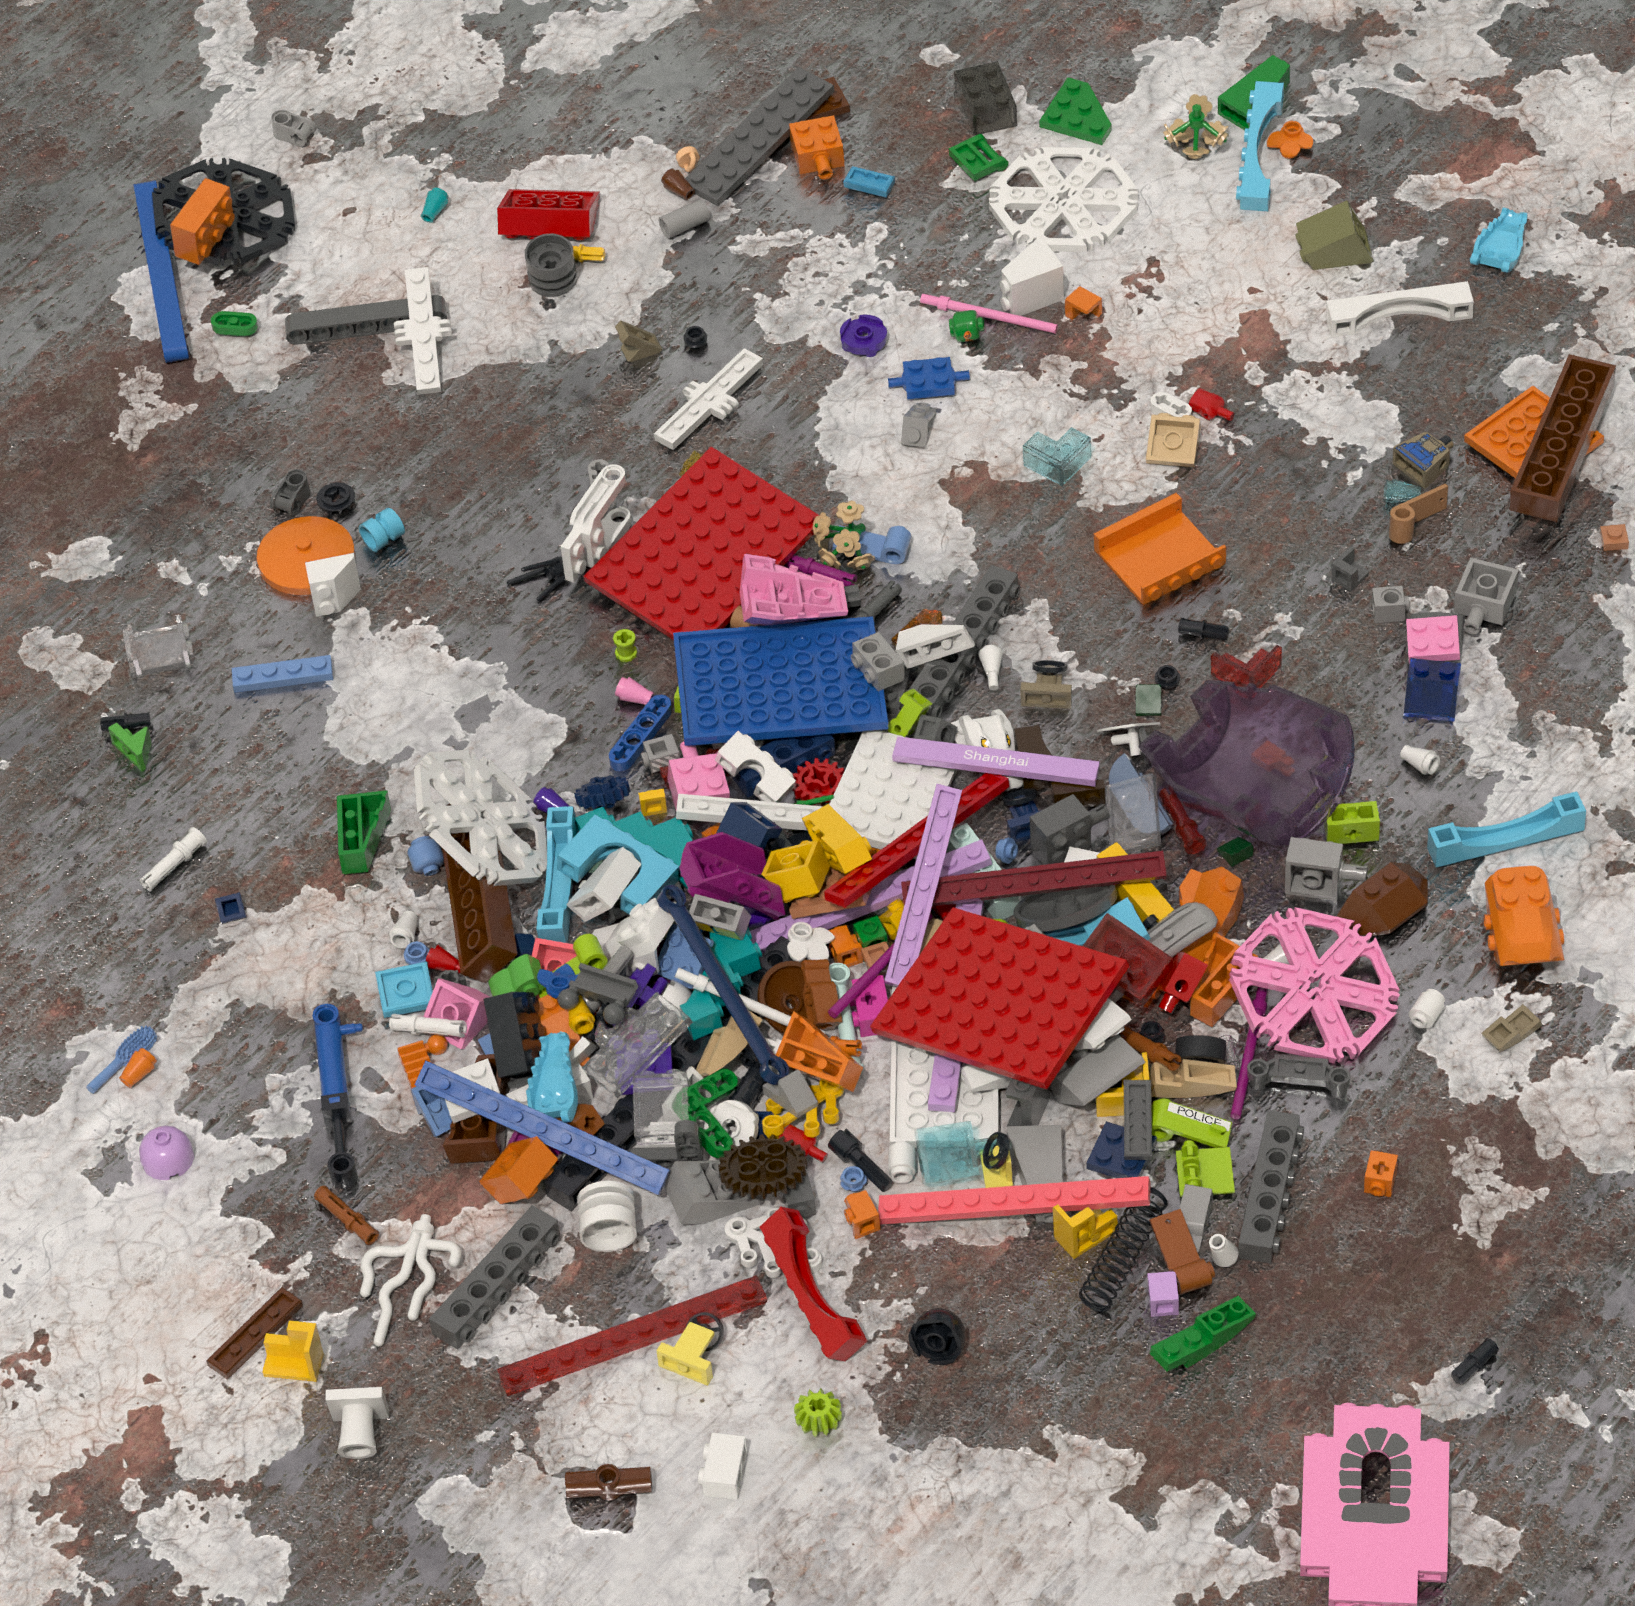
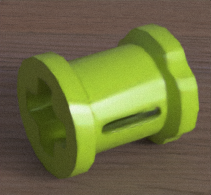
M621 629L613 636L614 644L617 646L615 655L621 662H630L637 657V648L634 646L636 638L633 631Z

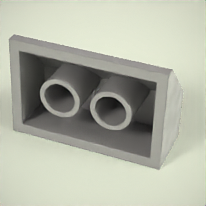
M1119 1034L1110 1036L1104 1040L1105 1044L1097 1050L1083 1049L1076 1051L1075 1049L1072 1051V1056L1066 1060L1050 1084V1088L1058 1103L1085 1106L1144 1064L1143 1057Z

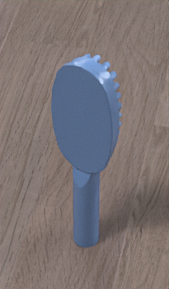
M141 1026L136 1032L133 1031V1034H130L127 1039H124V1042L116 1050L115 1059L86 1086L88 1091L94 1094L122 1066L127 1065L134 1051L138 1052L140 1048L149 1051L157 1040L155 1031L150 1026Z

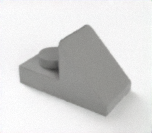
M799 1070L781 1078L778 1081V1085L769 1083L763 1085V1094L797 1118L818 1106V1101Z

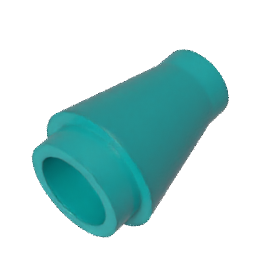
M435 187L428 191L424 208L420 215L424 221L432 223L435 217L448 204L449 196L444 190Z

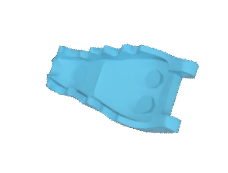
M1503 207L1498 219L1494 218L1492 222H1489L1488 228H1483L1481 234L1478 235L1470 257V264H1484L1500 268L1501 272L1509 273L1516 266L1522 251L1524 226L1527 222L1528 213H1515L1513 210Z
M560 1031L559 1033H550L547 1036L540 1037V1057L535 1058V1065L531 1067L533 1076L528 1078L529 1087L526 1090L529 1107L554 1118L561 1117L562 1122L567 1123L572 1122L576 1114L578 1091L569 1055L570 1038L566 1032Z

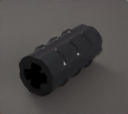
M750 1067L741 1078L739 1085L736 1086L733 1095L729 1097V1100L741 1101L751 1107V1109L763 1093V1085L768 1083L761 1077L759 1068Z

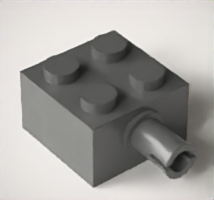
M1072 794L1030 816L1031 850L1044 865L1063 863L1069 847L1087 850L1091 847L1092 826L1110 818L1107 807L1104 804H1100L1094 809L1087 811Z

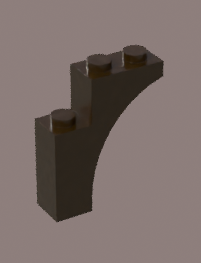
M1040 725L1014 728L1016 751L1053 756L1043 741ZM1023 778L1024 789L1034 788L1040 790L1050 788L1053 804L1072 794L1084 807L1106 804L1104 780L1097 779L1094 787Z

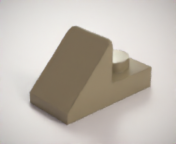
M621 320L615 326L619 334V340L623 343L621 350L628 362L658 354L663 350L655 334Z

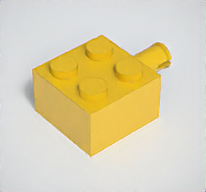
M805 840L799 845L771 851L761 875L766 880L780 886L783 903H788L794 898L812 897L818 894L830 864L819 840Z

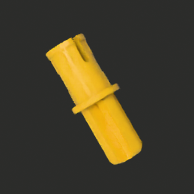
M584 244L573 246L574 260L582 263L584 260L604 261L606 253L603 247H585Z

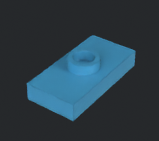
M852 166L843 184L845 188L887 198L895 184V176Z

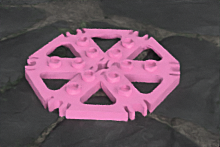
M1296 907L1294 910L1291 908L1287 909L1285 913L1287 919L1282 918L1279 911L1275 912L1273 918L1271 913L1236 950L1231 964L1239 966L1240 969L1232 968L1229 973V981L1252 1033L1260 1027L1256 1037L1259 1039L1263 1034L1270 1035L1271 1039L1267 1046L1271 1047L1275 1044L1276 1040L1279 1041L1273 1050L1303 1057L1328 1059L1329 1063H1335V1061L1338 1063L1342 1062L1344 1058L1343 1051L1349 1054L1350 1059H1354L1356 1054L1359 1057L1395 1017L1398 1006L1391 1004L1389 1000L1397 1002L1400 995L1398 993L1399 987L1376 937L1372 942L1368 943L1372 933L1369 932L1364 937L1360 936L1357 932L1361 925L1356 924L1351 930L1349 928L1353 926L1355 921ZM1305 926L1332 930L1338 935V939L1320 959L1317 957L1304 928ZM1267 936H1275L1279 940L1289 964L1252 956V951ZM1359 957H1367L1377 973L1380 985L1342 977V975ZM1321 977L1318 987L1312 988L1308 992L1310 984L1315 981L1317 982ZM1249 986H1257L1287 994L1267 1016L1263 1017L1256 1013L1247 993V988ZM1340 1005L1371 1012L1375 1016V1022L1361 1037L1355 1038ZM1309 1011H1311L1324 1040L1322 1048L1297 1044L1289 1039L1291 1030Z

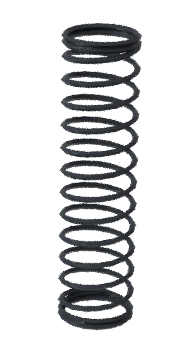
M1151 1187L1150 1193L1163 1200V1207H1159L1150 1200V1203L1156 1207L1151 1205L1127 1207L1124 1210V1215L1120 1217L1119 1223L1115 1226V1231L1110 1235V1240L1106 1242V1247L1101 1251V1256L1097 1258L1096 1264L1092 1267V1272L1089 1273L1087 1281L1083 1283V1287L1079 1291L1081 1301L1089 1308L1100 1312L1111 1309L1113 1305L1111 1299H1116V1291L1122 1289L1121 1283L1126 1281V1274L1131 1272L1130 1266L1136 1264L1134 1258L1140 1256L1139 1250L1144 1249V1242L1149 1240L1148 1234L1153 1232L1150 1222L1139 1215H1135L1131 1208H1138L1144 1214L1154 1218L1163 1215L1162 1211L1167 1208L1168 1201L1159 1190ZM1150 1210L1160 1212V1214L1155 1216ZM1126 1216H1134L1139 1222L1149 1225L1151 1227L1150 1232H1146L1137 1224L1130 1223ZM1122 1224H1129L1136 1231L1146 1234L1147 1238L1142 1240L1136 1234L1126 1231ZM1118 1232H1124L1130 1238L1141 1242L1142 1247L1137 1248L1131 1242L1121 1239L1118 1236ZM1113 1241H1121L1125 1246L1136 1250L1138 1254L1132 1256L1128 1251L1116 1247ZM1111 1242L1113 1247H1108V1244ZM1108 1249H1116L1122 1255L1132 1258L1133 1263L1128 1264L1123 1259L1113 1256ZM1105 1250H1107L1109 1255H1103ZM1104 1257H1111L1117 1263L1127 1266L1129 1271L1124 1273L1118 1267L1108 1264ZM1099 1265H1106L1112 1271L1122 1274L1124 1279L1119 1281L1113 1275L1103 1272ZM1095 1273H1101L1109 1280L1117 1282L1119 1288L1114 1289L1104 1281L1098 1280ZM1090 1282H1098L1104 1288L1113 1291L1115 1296L1109 1297L1101 1289L1092 1286ZM1085 1290L1093 1291L1105 1298L1108 1305L1095 1302ZM1082 1291H1084L1086 1297H1087L1090 1301H1092L1094 1304L1090 1303V1302L1083 1296Z

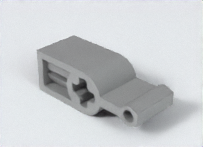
M1185 1184L1179 1209L1183 1213L1199 1255L1213 1203V1191L1209 1188Z

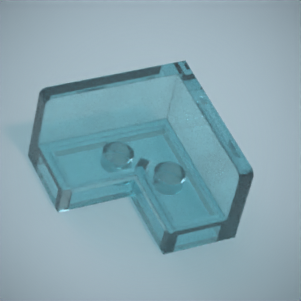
M1072 427L1058 441L1037 431L1023 445V465L1060 486H1063L1091 458V437Z

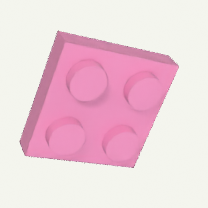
M1457 615L1406 619L1409 664L1460 660Z

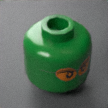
M975 310L955 312L953 318L949 319L951 337H955L958 342L978 340L981 331H985L984 318L979 317Z

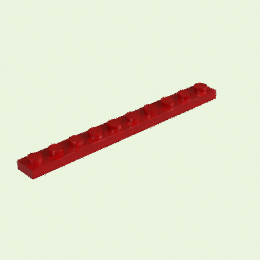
M985 773L964 788L952 829L1009 788V778L999 774ZM928 816L874 854L871 860L855 868L824 891L825 900L846 908L917 856Z

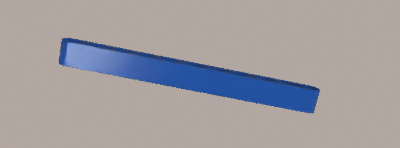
M153 180L133 184L165 362L189 359L170 251L168 246L164 245L165 237L158 239L157 235H155L152 192L154 188H158L157 182Z

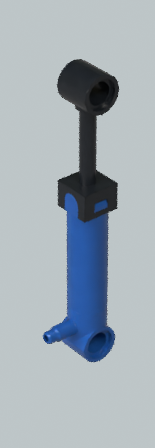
M321 1004L314 1009L312 1017L315 1027L322 1113L325 1126H333L335 1154L328 1160V1169L332 1184L338 1189H348L356 1184L358 1175L354 1158L349 1153H346L343 1124L352 1123V1116L348 1097L342 1035L362 1032L363 1026L361 1023L341 1025L337 1007L332 1004Z

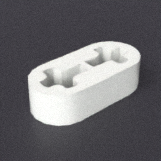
M1158 392L1151 397V411L1155 415L1159 413H1168L1175 417L1192 415V408L1189 404L1166 392Z

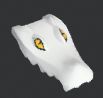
M1000 709L992 710L989 717L971 719L969 715L960 716L959 724L963 730L966 745L1015 751V739L1011 723ZM1002 775L1009 778L1010 787L1006 791L1023 786V777Z

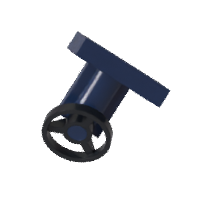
M1020 789L1002 797L1004 805H1014L1009 807L1013 819L1007 820V837L1013 838L1015 843L1030 839L1029 817L1040 812L1034 802V799L1038 797L1037 789Z

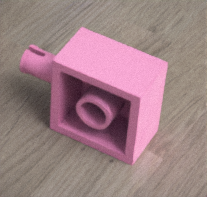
M683 741L680 744L683 758L669 760L667 780L675 809L677 810L678 794L729 798L730 791L723 767L715 761L717 753L699 756L696 745L685 746Z

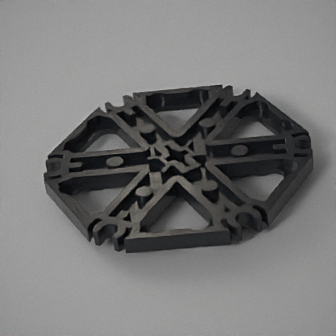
M210 158L209 165H207L206 159L163 177L158 182V188L153 189L152 205L155 235H157L158 239L165 237L164 245L168 246V249L174 250L170 226L172 221L164 218L163 204H169L182 209L196 191L181 185L179 181L195 173L203 172L207 175V179L230 187L232 209L235 215L234 221L224 231L221 240L212 247L210 255L203 260L217 266L218 259H220L221 266H224L227 259L232 260L233 265H237L238 258L240 259V265L284 246L285 242H288V235H293V230L295 231L290 188L288 189V184L281 186V178L277 177L276 174L230 158L229 165H227L225 158H222L221 164H215L213 158ZM240 171L261 179L259 183L233 194L232 172ZM277 200H282L284 215L282 217H273L256 210ZM237 229L266 239L249 247H243L239 244Z

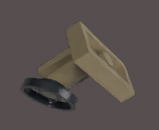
M1054 660L1033 662L1032 669L1042 673H1037L1036 683L1021 682V706L1071 709L1072 685L1062 684V674H1058L1067 671L1068 664Z

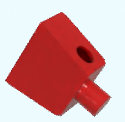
M1184 952L1175 954L1158 990L1165 993L1158 1007L1173 1014L1179 1001L1187 1003L1208 964ZM1179 980L1181 983V987L1177 991L1175 989V984Z

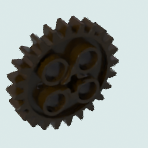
M761 1134L757 1140L752 1136L749 1137V1142L739 1140L740 1146L730 1145L731 1151L725 1150L724 1157H720V1164H718L721 1183H725V1188H731L732 1194L741 1192V1197L751 1194L752 1199H755L757 1195H761L763 1199H766L767 1194L777 1197V1192L779 1191L787 1194V1187L796 1189V1183L803 1182L802 1176L807 1175L806 1169H808L805 1150H801V1145H794L793 1139L785 1142V1136L776 1140L774 1134L769 1139H765L764 1135Z

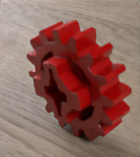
M815 758L813 764L805 761V768L798 766L797 773H793L796 780L792 789L795 798L809 800L834 795L844 774V768L838 769L837 762L830 765L828 759L820 763L818 758ZM831 800L817 804H820V806H825V803L830 804Z

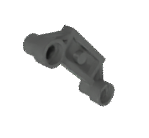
M1274 1054V1058L1267 1062L1262 1059H1254L1247 1066L1250 1086L1255 1090H1262L1270 1082L1326 1087L1334 1097L1342 1098L1347 1094V1088L1350 1085V1072L1344 1067L1333 1068L1328 1064V1059Z

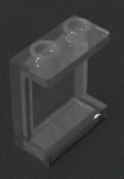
M180 615L175 616L176 625L133 633L131 624L122 625L132 678L191 666L189 656L194 654L191 640L186 641V638L190 637L188 624L182 623Z
M672 1069L666 1071V1073L655 1074L652 1071H643L639 1075H633L634 1136L636 1145L675 1143V1123L681 1120H689V1082L687 1072Z

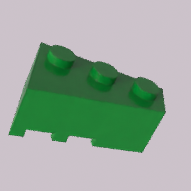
M388 790L337 796L338 855L342 874L369 871L391 812Z

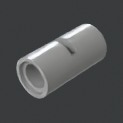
M699 199L659 217L658 221L663 234L669 239L709 221L710 213L705 202Z

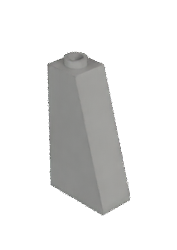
M1061 1125L1007 1126V1136L1010 1144L1009 1151L1022 1185L1063 1182ZM1053 1212L1034 1214L1036 1222L1053 1223Z

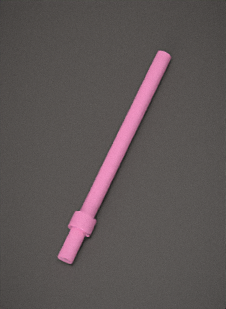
M922 294L920 303L937 306L938 309L944 311L949 309L959 312L975 310L978 316L1054 334H1056L1058 324L953 301L947 296L941 295L936 297Z

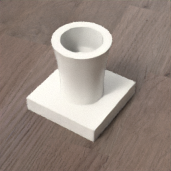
M382 1387L326 1390L325 1400L333 1422L342 1421L337 1453L342 1457L350 1459H364L374 1456L377 1453L374 1439L373 1419H389V1406Z

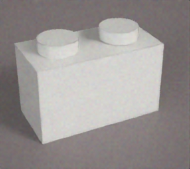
M711 1434L710 1444L705 1443L703 1460H706L705 1468L700 1467L698 1484L703 1486L704 1496L738 1500L747 1455L745 1436Z

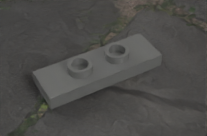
M1124 1080V1160H1152L1151 1080Z

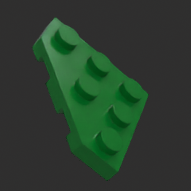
M1067 77L1039 120L1040 128L1099 145L1104 144L1112 131V124L1089 83Z

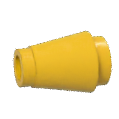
M579 995L578 1005L574 1009L568 1010L569 1027L577 1034H586L593 1029L595 1018L583 997Z

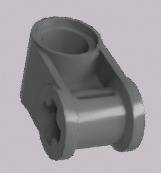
M294 469L286 474L279 487L271 496V509L287 511L291 516L298 514L301 506L310 495L307 475L303 470Z

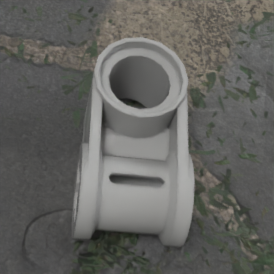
M277 110L271 116L274 137L298 147H303L307 143L308 136L313 134L317 128L310 118L293 114L287 110Z

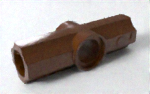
M604 1464L598 1467L597 1470L565 1472L566 1497L600 1496L604 1500L611 1501L617 1499L621 1494L652 1492L651 1466L618 1469L613 1464Z

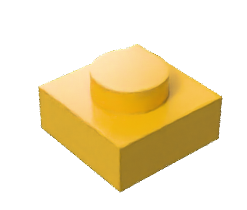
M664 789L638 793L643 816L667 813Z

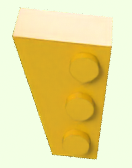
M829 804L801 818L812 841H820L831 868L846 874L872 859L869 853L872 849L866 837H861Z

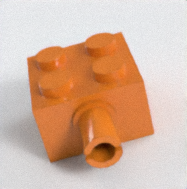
M834 115L789 124L790 142L799 174L818 171L819 178L827 180L832 177L833 168L845 166L843 144Z
M537 1136L508 1144L479 1182L499 1204L514 1203L525 1198L530 1199L538 1191L537 1186L541 1180L546 1179L553 1172L552 1166L558 1158L549 1150L550 1146L544 1144Z

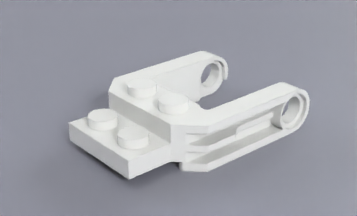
M612 464L604 467L572 512L570 525H573V529L561 545L564 574L567 581L574 583L578 576L584 573L586 566L592 568L625 535L631 526L630 511L622 506L612 509L602 519L626 484L625 470L619 465ZM610 475L619 476L617 480L607 479ZM621 516L625 518L622 522L613 521L615 517Z

